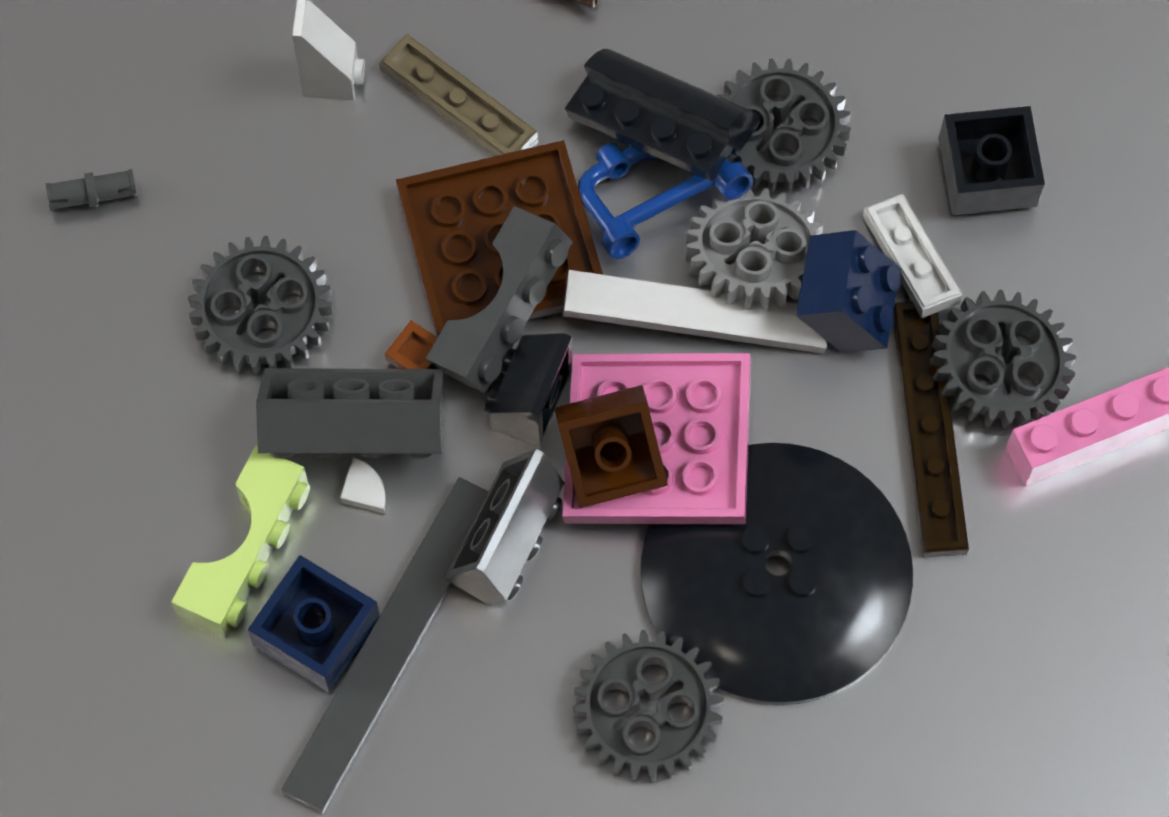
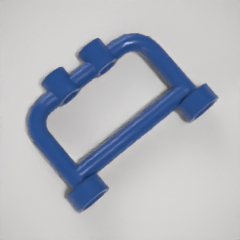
M608 143L598 150L596 154L598 163L585 171L578 181V190L582 204L604 232L601 238L602 246L611 258L618 260L631 255L639 246L640 237L634 230L635 226L714 185L725 199L735 200L740 198L751 188L753 177L742 163H730L726 159L712 181L695 175L614 218L594 190L597 183L608 177L619 179L630 170L631 165L644 158L655 160L658 157L633 146L621 150L616 143Z

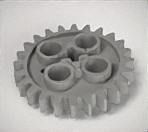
M764 188L760 197L754 196L751 189L745 193L744 197L728 200L727 202L717 196L713 197L712 208L702 205L699 217H692L690 230H687L685 259L690 261V274H699L698 285L700 287L712 284L711 296L713 298L724 292L728 294V305L733 304L737 298L743 299L744 308L749 310L753 301H759L763 310L768 309L769 300H775L779 306L785 307L787 295L799 301L810 235L822 234L823 231L822 222L813 223L814 211L809 210L800 213V200L788 205L785 203L786 193L782 192L776 199H772L767 188Z

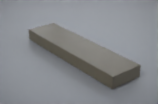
M406 34L379 62L381 71L494 156L527 149L537 139V130L409 34Z

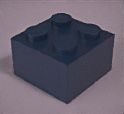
M857 230L810 235L796 316L841 353L887 349L890 331L894 325L893 311L896 292L901 283L900 268Z
M299 555L247 630L254 647L330 693L370 634L380 615L377 601Z

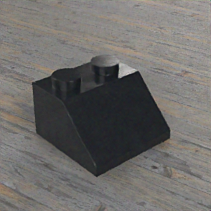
M565 333L522 335L517 348H511L507 351L501 373H504L505 377L500 388L492 387L485 404L484 411L489 413L491 430L540 447L555 412L554 407H557L572 371V336Z

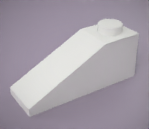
M297 0L292 37L303 96L354 100L356 84L363 85L365 74V59H358L356 42L310 0Z

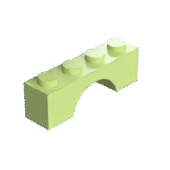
M255 446L235 483L239 499L251 513L249 533L243 544L226 558L208 563L192 562L171 601L176 616L224 638L227 636L231 626L237 628L240 625L248 608V603L245 600L252 587L258 588L262 584L269 568V563L266 562L273 547L279 549L282 546L289 532L290 525L287 521L294 508L300 510L308 497L310 485L307 484L308 480L303 466L285 458L273 457L270 453H258V446Z

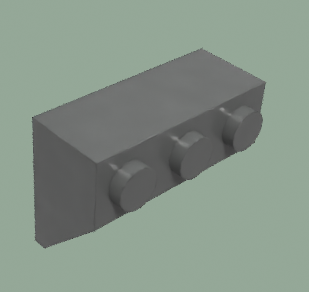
M536 448L503 462L445 577V580L489 606L505 602L507 599L511 600L516 595L523 582V576L519 574L526 560H531L542 544L543 538L539 534L545 522H549L561 506L562 499L558 496L565 482L543 452Z

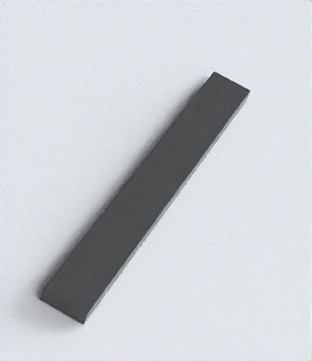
M458 477L281 789L283 794L324 814L450 590L452 583L445 580V577L489 491Z

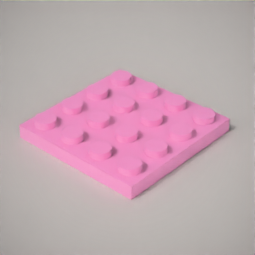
M750 353L573 354L570 403L640 385L643 386L668 485L580 508L566 458L562 512L564 524H746L751 388Z

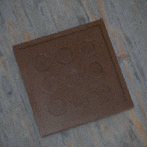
M564 140L396 179L400 202L437 337L448 320H461L478 314L497 295L503 280V262L499 252L492 243L514 206L555 223L573 241L568 250L566 260L558 267L547 286L543 300L536 305L528 320L563 312L566 280L569 270L603 275Z

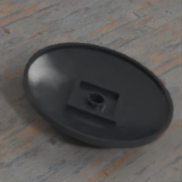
M760 443L748 445L746 524H649L642 549L640 577L645 608L657 636L661 631H664L666 645L672 646L675 640L682 637V652L685 654L697 647L699 655L695 663L699 665L704 662H711L712 668L705 678H719L720 686L715 689L716 691L752 703L793 705L820 700L850 687L866 676L884 658L897 639L907 616L913 588V564L907 535L897 513L881 490L869 478L843 460L817 449L789 443ZM774 555L783 556L789 561L791 569L784 575H773L765 566L766 560Z

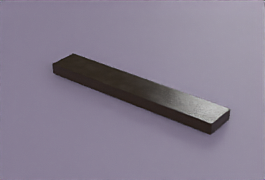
M897 302L894 304L893 327L922 558L967 555L969 545L949 396L943 397L941 395L947 385V381H934L933 377L941 367L930 364L934 352H937L931 345L936 335H940L937 332L940 325L939 315L937 312L921 318L913 302Z

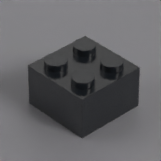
M1031 106L944 115L938 139L952 215L1038 206L1045 181Z

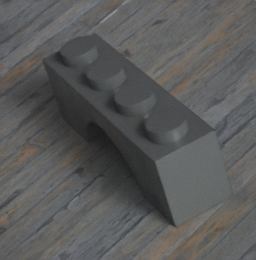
M514 206L492 243L499 252L503 262V280L497 295L478 314L466 319L448 320L425 359L436 368L444 369L445 375L486 394L491 383L501 372L507 351L521 338L526 322L536 305L543 300L547 286L558 267L566 260L568 250L573 241L555 223Z

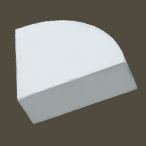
M353 457L340 497L341 503L385 514L386 495L380 476L369 464Z

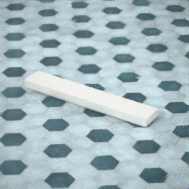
M569 270L567 274L562 315L565 317L824 354L827 348V341L796 316L798 303L786 301L785 307H781L775 300H769L768 309L763 310L759 301H753L751 307L747 310L744 308L743 299L737 298L733 304L728 305V294L724 292L713 298L711 296L712 290Z

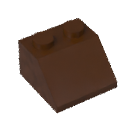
M642 385L554 407L580 508L668 485Z

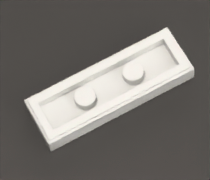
M903 194L864 209L863 218L885 256L900 268L901 283L921 318L961 303L963 294Z

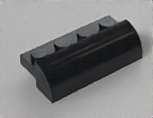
M611 49L599 50L585 63L584 68L587 72V77L565 107L569 118L709 181L713 180L730 153L735 156L739 155L760 123L757 114L749 109Z

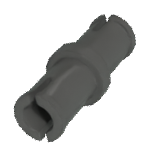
M132 169L93 176V172L85 173V178L51 184L45 183L50 211L83 204H90L91 208L99 206L98 202L131 196L137 197Z

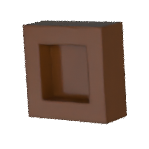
M410 320L385 352V359L398 369H433L435 366L425 358L438 337Z

